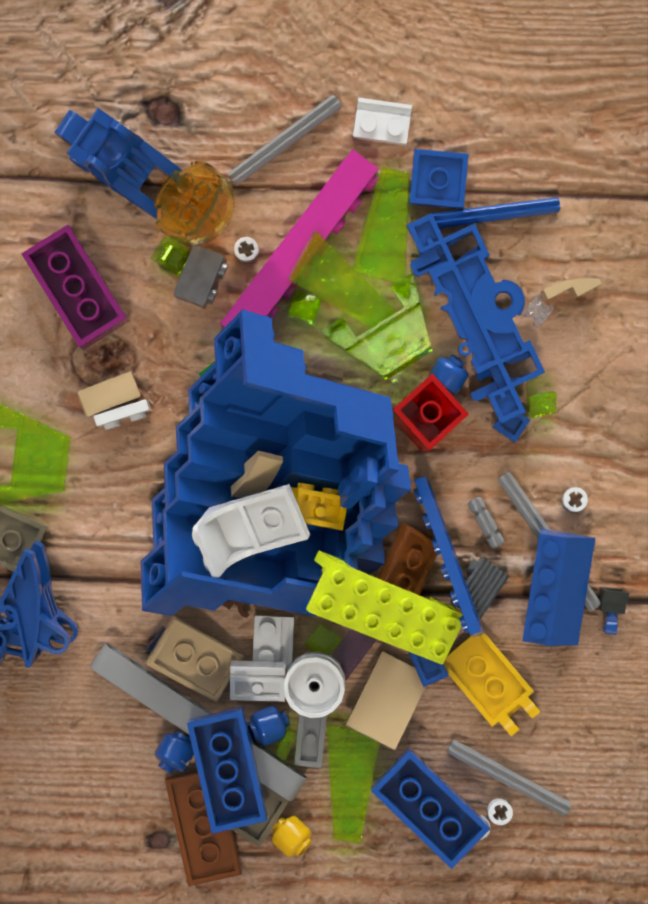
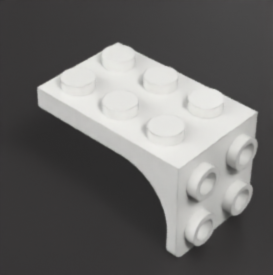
M290 484L209 507L194 525L192 531L193 541L199 546L203 555L204 566L214 578L220 577L229 566L245 557L307 540L310 536Z

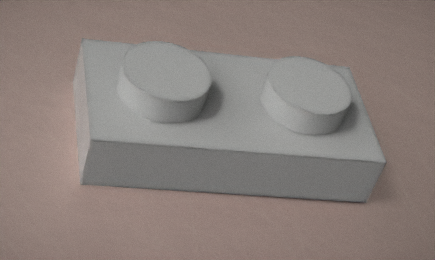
M299 715L295 766L322 768L327 715L318 718Z

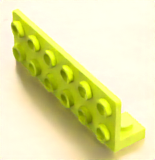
M320 550L318 551L314 561L322 566L321 571L323 574L306 607L309 613L436 663L443 664L462 627L459 617L463 616L461 611L431 596L427 599L354 569L343 560Z

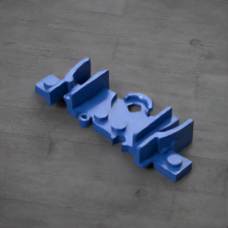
M432 213L407 224L406 227L421 256L410 263L412 276L420 277L427 273L431 284L436 288L434 296L445 294L448 297V303L445 306H441L440 310L448 313L458 337L466 340V342H463L458 347L459 354L466 357L472 353L471 364L473 368L471 369L478 381L489 376L492 377L493 383L469 394L470 398L479 401L487 397L500 424L525 413L526 411L514 387L545 373L531 341L523 342L512 319L516 315L520 316L525 306V297L521 288L509 280L495 283L485 262L490 255L475 223L444 238ZM473 234L478 246L466 252L455 262L449 248L463 238ZM506 293L510 296L511 305L507 309L497 307L495 299L498 294ZM464 346L467 347L468 352H463L462 348ZM529 357L532 358L537 368L536 371L520 377H509L504 364L519 362Z

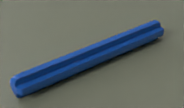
M554 197L432 213L438 227L442 228L558 213L560 211L559 198Z

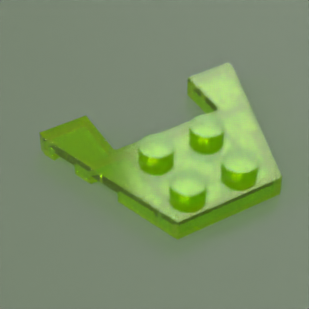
M412 274L391 286L392 292L404 308L360 336L355 337L343 318L322 330L328 340L385 380L393 377L433 351Z
M0 403V427L17 429L10 486L0 484V504L65 491L71 437Z

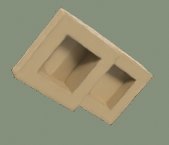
M594 278L573 279L545 288L540 294L544 302L569 290L573 299H576L599 287L602 283L600 279Z
M131 371L77 392L86 418L141 397Z
M262 451L255 453L244 463L245 474L231 486V496L243 498L266 491L283 463V457Z

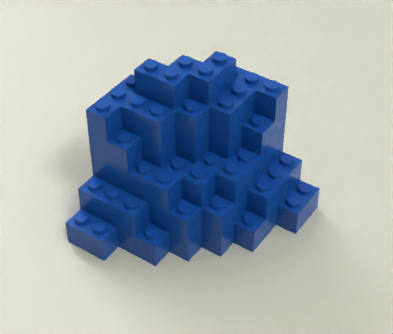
M242 309L214 338L215 363L188 389L189 414L176 426L177 451L164 463L165 488L152 499L153 550L141 560L142 611L173 616L185 605L215 611L226 601L232 600L316 616L309 613L306 607L323 574L321 571L322 566L314 561L319 550L337 557L354 569L369 575L384 565L385 552L382 539L398 527L395 502L411 490L408 466L399 464L397 457L391 397L305 374L306 364L304 363L303 350L274 342L275 333L272 327V318ZM258 451L283 457V463L266 491L288 484L293 488H297L298 483L314 485V491L322 492L323 488L338 490L340 481L348 476L355 466L359 465L367 456L377 459L378 484L351 509H346L343 530L306 524L310 533L307 540L245 557L229 566L218 578L212 577L210 572L206 570L200 548L194 543L192 538L193 527L209 507L240 499L231 496V486L245 474L244 463Z

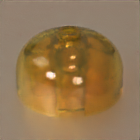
M202 161L191 162V166L181 172L175 170L161 186L154 207L157 209L158 220L155 223L162 233L177 243L186 246L207 244L221 235L232 219L235 208L233 188L228 179L212 165Z

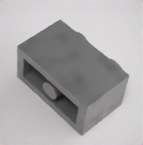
M193 244L173 295L203 309H206L207 304L212 305L218 292L214 288L218 278L221 280L224 278L228 264H225V256Z

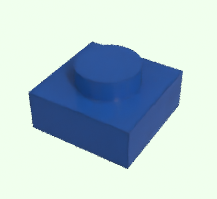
M522 414L502 424L497 419L492 428L515 443L530 422V419Z

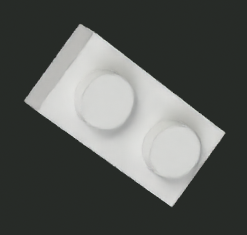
M145 399L94 415L97 427L104 426L105 430H110L121 426L120 421L130 418L131 422L147 418L146 413L152 410L149 401Z

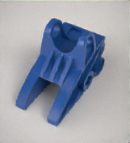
M99 108L96 109L89 121L69 110L54 131L57 136L71 145L66 153L70 156V161L84 171L91 172L100 182L158 221L165 210L139 190L153 168L180 186H183L189 177L188 174L146 143L139 135Z
M37 540L33 543L31 549L26 548L16 566L17 568L14 570L8 586L0 599V614L5 612L7 616L0 615V665L6 655L9 654L24 658L25 666L29 668L42 654L43 650L52 654H61L67 650L70 643L78 636L77 624L56 606L52 593L50 565L44 544ZM66 624L72 628L73 636L71 638L61 625ZM50 640L64 644V647L55 648L51 645ZM11 645L22 647V649L19 650L10 647Z

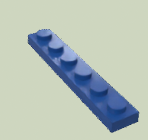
M423 476L415 480L417 488L413 489L418 504L423 503L426 513L422 514L427 529L433 530L435 539L431 541L437 555H442L444 564L441 565V570L446 581L451 580L454 590L450 591L453 603L455 607L460 606L463 614L462 617H459L464 632H469L472 637L483 635L485 633L430 481Z

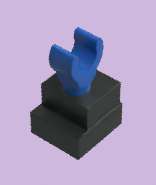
M600 587L599 598L601 605L599 610L606 612L603 632L616 635L617 613L625 614L629 593L621 589Z

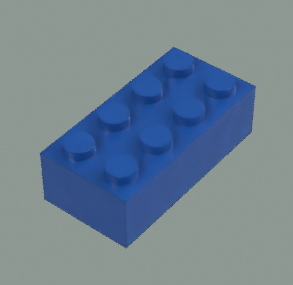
M244 707L189 719L187 726L211 833L267 821L268 813Z
M410 747L371 786V791L451 869L490 830L489 824Z

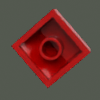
M433 373L392 408L394 414L393 421L423 454L430 451L469 415Z

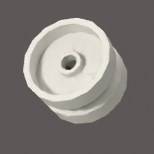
M319 651L307 652L297 657L289 666L283 684L285 698L293 710L299 715L309 718L324 717L334 712L342 701L346 685L345 673L340 663L331 655ZM312 681L319 683L317 689L311 687L312 684L310 683Z

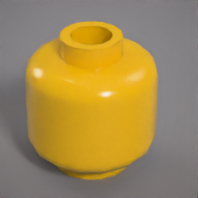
M290 816L286 820L281 817L272 828L274 831L271 839L272 843L287 857L295 855L300 857L312 843L310 839L312 835L311 830L296 816Z

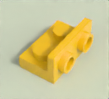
M298 483L297 488L291 487L306 524L343 530L347 508L340 507L338 490L323 488L322 492L314 491V485Z

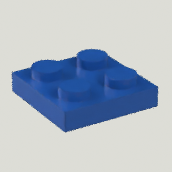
M414 149L409 205L463 209L469 154Z

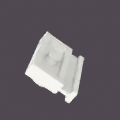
M358 98L353 139L406 146L412 105Z
M255 615L253 661L286 662L285 672H288L293 657L294 617Z
M231 660L230 700L285 702L283 684L285 681L286 662Z

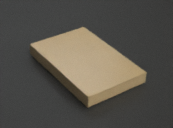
M173 615L145 663L217 703L230 681L231 660L242 661L244 655Z
M382 651L345 726L394 751L426 688L423 687L416 669Z

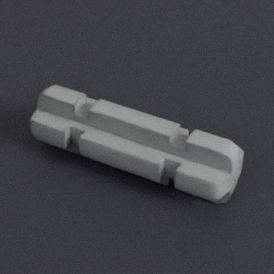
M476 497L469 501L468 506L471 512L475 513L476 516L474 517L484 536L487 535L490 547L496 548L502 545L504 539L501 533L497 532L498 528L489 511L485 510L482 498Z

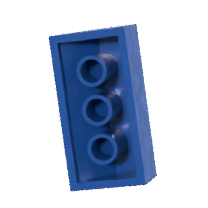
M547 529L540 530L522 641L547 646L578 645L596 537Z

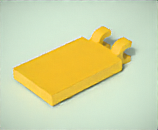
M486 634L477 637L470 636L447 655L443 663L447 673L492 727L499 722L509 735L513 736L520 730L510 719L513 713L521 707L532 719L540 713V710L528 697L534 692L533 689Z

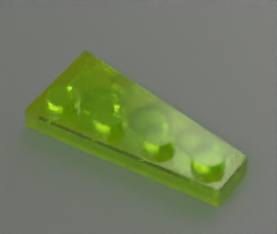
M382 167L352 267L353 272L405 286L409 173Z
M317 231L313 232L288 280L382 334L395 309Z
M327 724L333 838L361 844L379 743L353 729Z

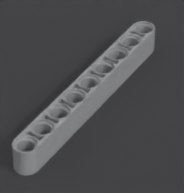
M107 643L103 645L90 665L91 669L188 734L187 722L189 719L212 714L211 711ZM251 739L260 782L292 802L308 778L259 743H254Z

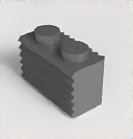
M482 557L478 561L473 559L465 570V573L468 574L465 581L479 620L510 577Z

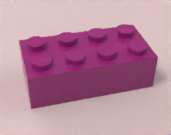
M66 225L21 253L81 349L88 348L130 322L69 225Z

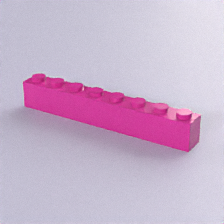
M353 149L350 151L220 324L223 328L242 309L270 317L272 320L276 317L281 309L278 307V304L283 298L288 300L297 288L294 285L300 276L303 278L307 276L314 266L310 262L316 254L320 257L330 245L327 242L332 233L337 235L346 224V221L343 220L349 211L354 213L363 201L360 199V196L365 190L370 192L378 182L379 178L376 177L378 168Z

